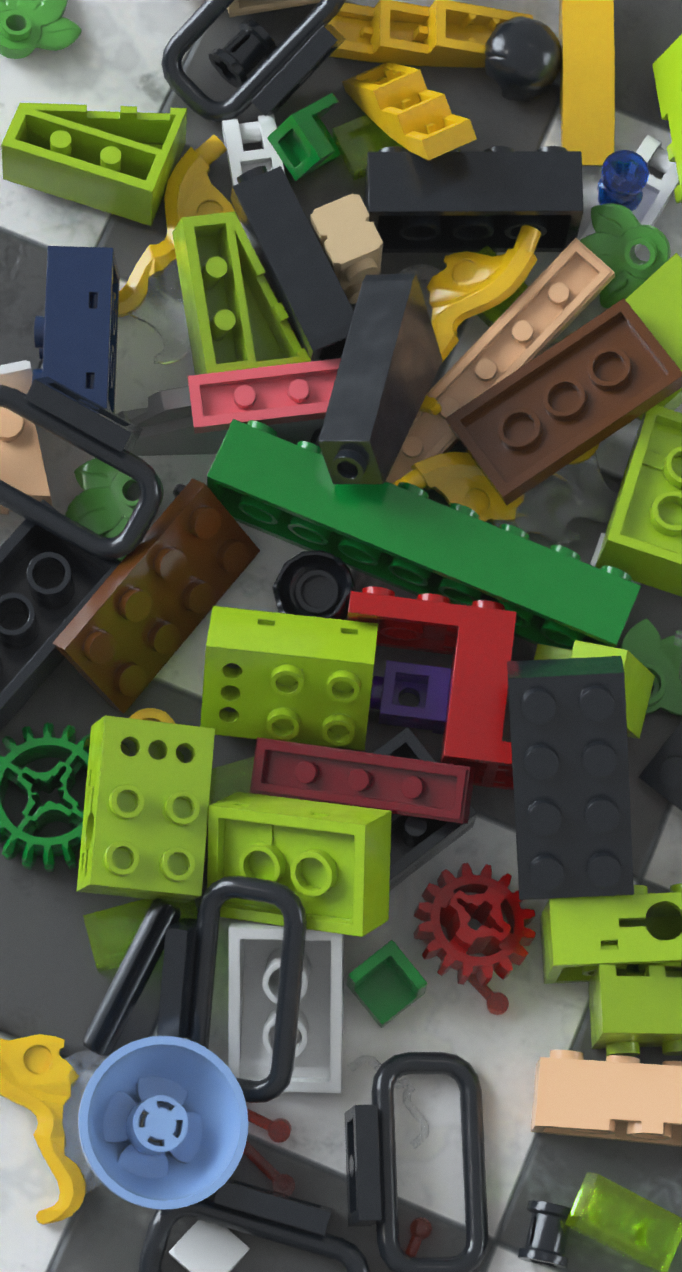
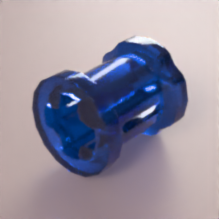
M620 150L615 151L606 158L602 166L601 178L597 185V199L600 204H619L627 207L631 212L638 208L643 198L642 190L646 186L649 177L647 162L641 155L634 151Z

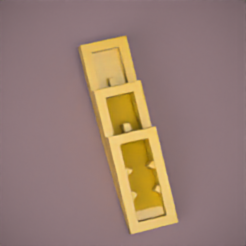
M379 0L375 7L345 2L338 14L328 25L331 24L346 40L330 57L377 63L391 62L413 66L485 67V44L497 25L519 16L533 19V15L450 0H435L430 7L392 0Z
M559 0V42L562 55L559 114H561V147L566 148L568 151H581L582 166H614V0Z
M385 62L342 81L346 93L378 127L408 151L420 157L431 160L477 139L470 119L452 114L445 94L428 90L420 69Z

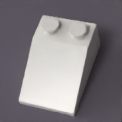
M231 919L229 925L228 1067L237 1078L260 1081L270 1074L284 926ZM306 929L294 1070L290 1084L284 1092L341 1093L345 934Z

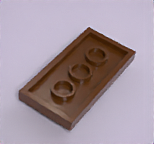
M623 298L445 419L449 428L504 503L508 505L682 388V371Z
M192 478L150 527L137 548L122 560L52 644L112 708L124 714L257 556L260 549L207 485Z

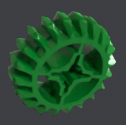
M47 722L43 726L44 737L36 739L31 727L25 726L22 728L24 743L17 746L14 739L10 736H5L2 739L4 748L8 753L5 757L0 755V843L7 840L3 847L2 855L6 860L10 861L23 849L22 865L28 870H31L35 865L37 856H43L46 872H54L56 867L55 857L64 855L68 868H75L77 860L74 851L81 847L84 810L80 808L79 802L70 796V792L76 783L75 776L82 768L87 773L90 734L84 736L78 744H75L76 729L74 726L67 725L62 737L55 738L53 723ZM43 758L65 759V762L59 761L53 769L47 772H35L28 767L23 769L27 764ZM10 782L19 786L20 792L28 798L27 805L22 811L23 819L17 827L5 814V794ZM34 788L39 792L42 790L49 794L55 788H59L57 789L60 801L64 802V805L48 801L43 807L40 806L42 804ZM54 821L66 823L71 827L77 826L72 831L57 837L43 838L33 836L34 832L40 833L47 824Z

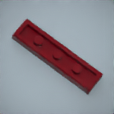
M257 737L249 793L391 810L394 814L468 824L476 768Z

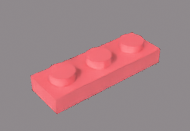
M341 358L188 376L194 434L228 430L233 419L245 424L250 420H254L266 425L324 419Z

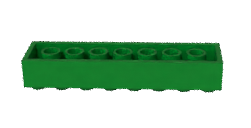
M235 419L232 420L207 474V487L237 522L307 551L323 550L334 554L336 557H340L349 568L416 596L424 593L439 594L448 597L451 604L472 606V602L478 600L501 603L505 606V610L517 612L514 636L535 645L543 644L573 650L574 642L577 640L616 648L641 588V585L631 582L632 577L623 570L607 565L602 566L601 569L580 561V555L561 545H551L550 548L529 540V534L518 527L509 524H500L497 527L479 520V515L467 506L458 503H450L448 506L428 499L429 495L423 489L410 483L400 482L398 486L387 481L384 484H333L319 446L306 441H299L296 445L277 437L278 434L273 428L258 421L250 420L245 424Z

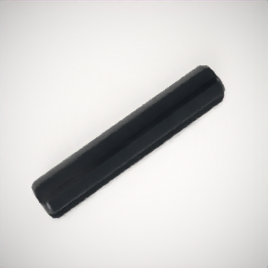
M159 898L152 901L83 1037L84 1046L90 1051L102 1056H109L112 1053L164 950L166 927L178 922L181 917L180 909L174 904Z

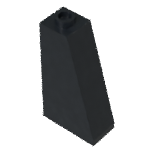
M259 166L246 171L237 177L238 184L232 186L230 199L249 241L265 270L264 276L278 303H282L289 316L287 319L301 348L306 349L311 361L335 359L342 356L354 311L282 167L279 166L267 171L266 166Z
M416 273L366 275L362 282L318 440L333 484L385 483L443 361Z

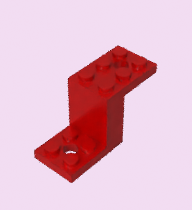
M370 586L364 587L362 592L351 591L347 620L378 623L376 646L452 655V673L440 763L476 768L473 785L514 790L511 742L502 741L508 693L507 662L511 661L517 612L507 611L503 604L487 600L474 601L472 606L451 604L448 597L439 594L424 593L419 594L417 599L395 597L394 591L383 587Z

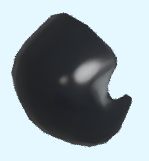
M522 16L511 18L498 24L485 44L486 75L498 83L502 90V96L508 100L530 102L546 94L561 70L562 55L560 42L554 32L539 20Z
M323 550L302 551L284 563L272 589L278 613L345 620L348 616L350 592L355 591V582L349 567L340 557H336L334 554Z

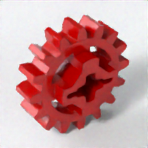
M468 863L461 865L457 872V878L447 869L442 871L437 879L438 886L431 883L427 885L421 895L426 902H419L413 915L417 919L424 921L414 931V939L428 940L429 942L421 955L423 959L437 956L442 961L437 973L442 976L450 968L458 971L457 980L458 984L461 985L465 984L471 974H476L480 985L487 986L492 979L493 970L504 980L513 970L512 963L520 966L529 953L523 946H530L536 936L535 931L524 927L530 924L536 916L535 910L521 909L520 904L523 900H519V890L512 893L507 888L512 876L507 873L499 881L492 879L491 865L485 864L479 875H473ZM471 892V893H478V894L467 895V894H465V893ZM502 910L507 918L508 923H506L503 919ZM472 918L482 924L477 931L468 925ZM441 925L446 928L448 940L442 931ZM482 953L485 955L483 957L470 956V954Z

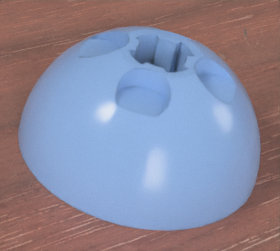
M175 1036L142 1038L130 1042L113 1052L101 1063L89 1079L81 1098L78 1113L80 1144L95 1176L106 1188L121 1199L150 1209L166 1210L187 1207L215 1193L227 1182L237 1168L243 1156L248 1136L249 1122L246 1100L230 1068L206 1047L188 1039ZM142 1111L147 1114L143 1121V1127H141ZM149 1137H150L151 1139L157 1140V1141H161V1140H162V1145H163V1146H160V1143H156V1142H152V1141L148 1140Z

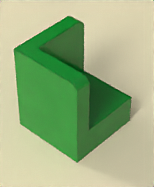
M333 93L293 113L267 137L295 181L332 162L341 155V149L320 119L339 102Z
M390 940L348 974L346 985L377 1024L383 1028L425 994L427 982L396 943Z

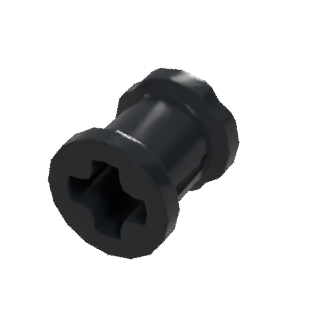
M248 18L239 25L240 32L222 49H214L209 54L213 67L223 79L236 88L240 87L247 79V75L277 48L268 32L257 22Z
M529 1200L527 1210L532 1215L526 1245L519 1249L518 1258L534 1264L567 1269L568 1259L564 1256L570 1223L577 1220L579 1211L549 1202Z

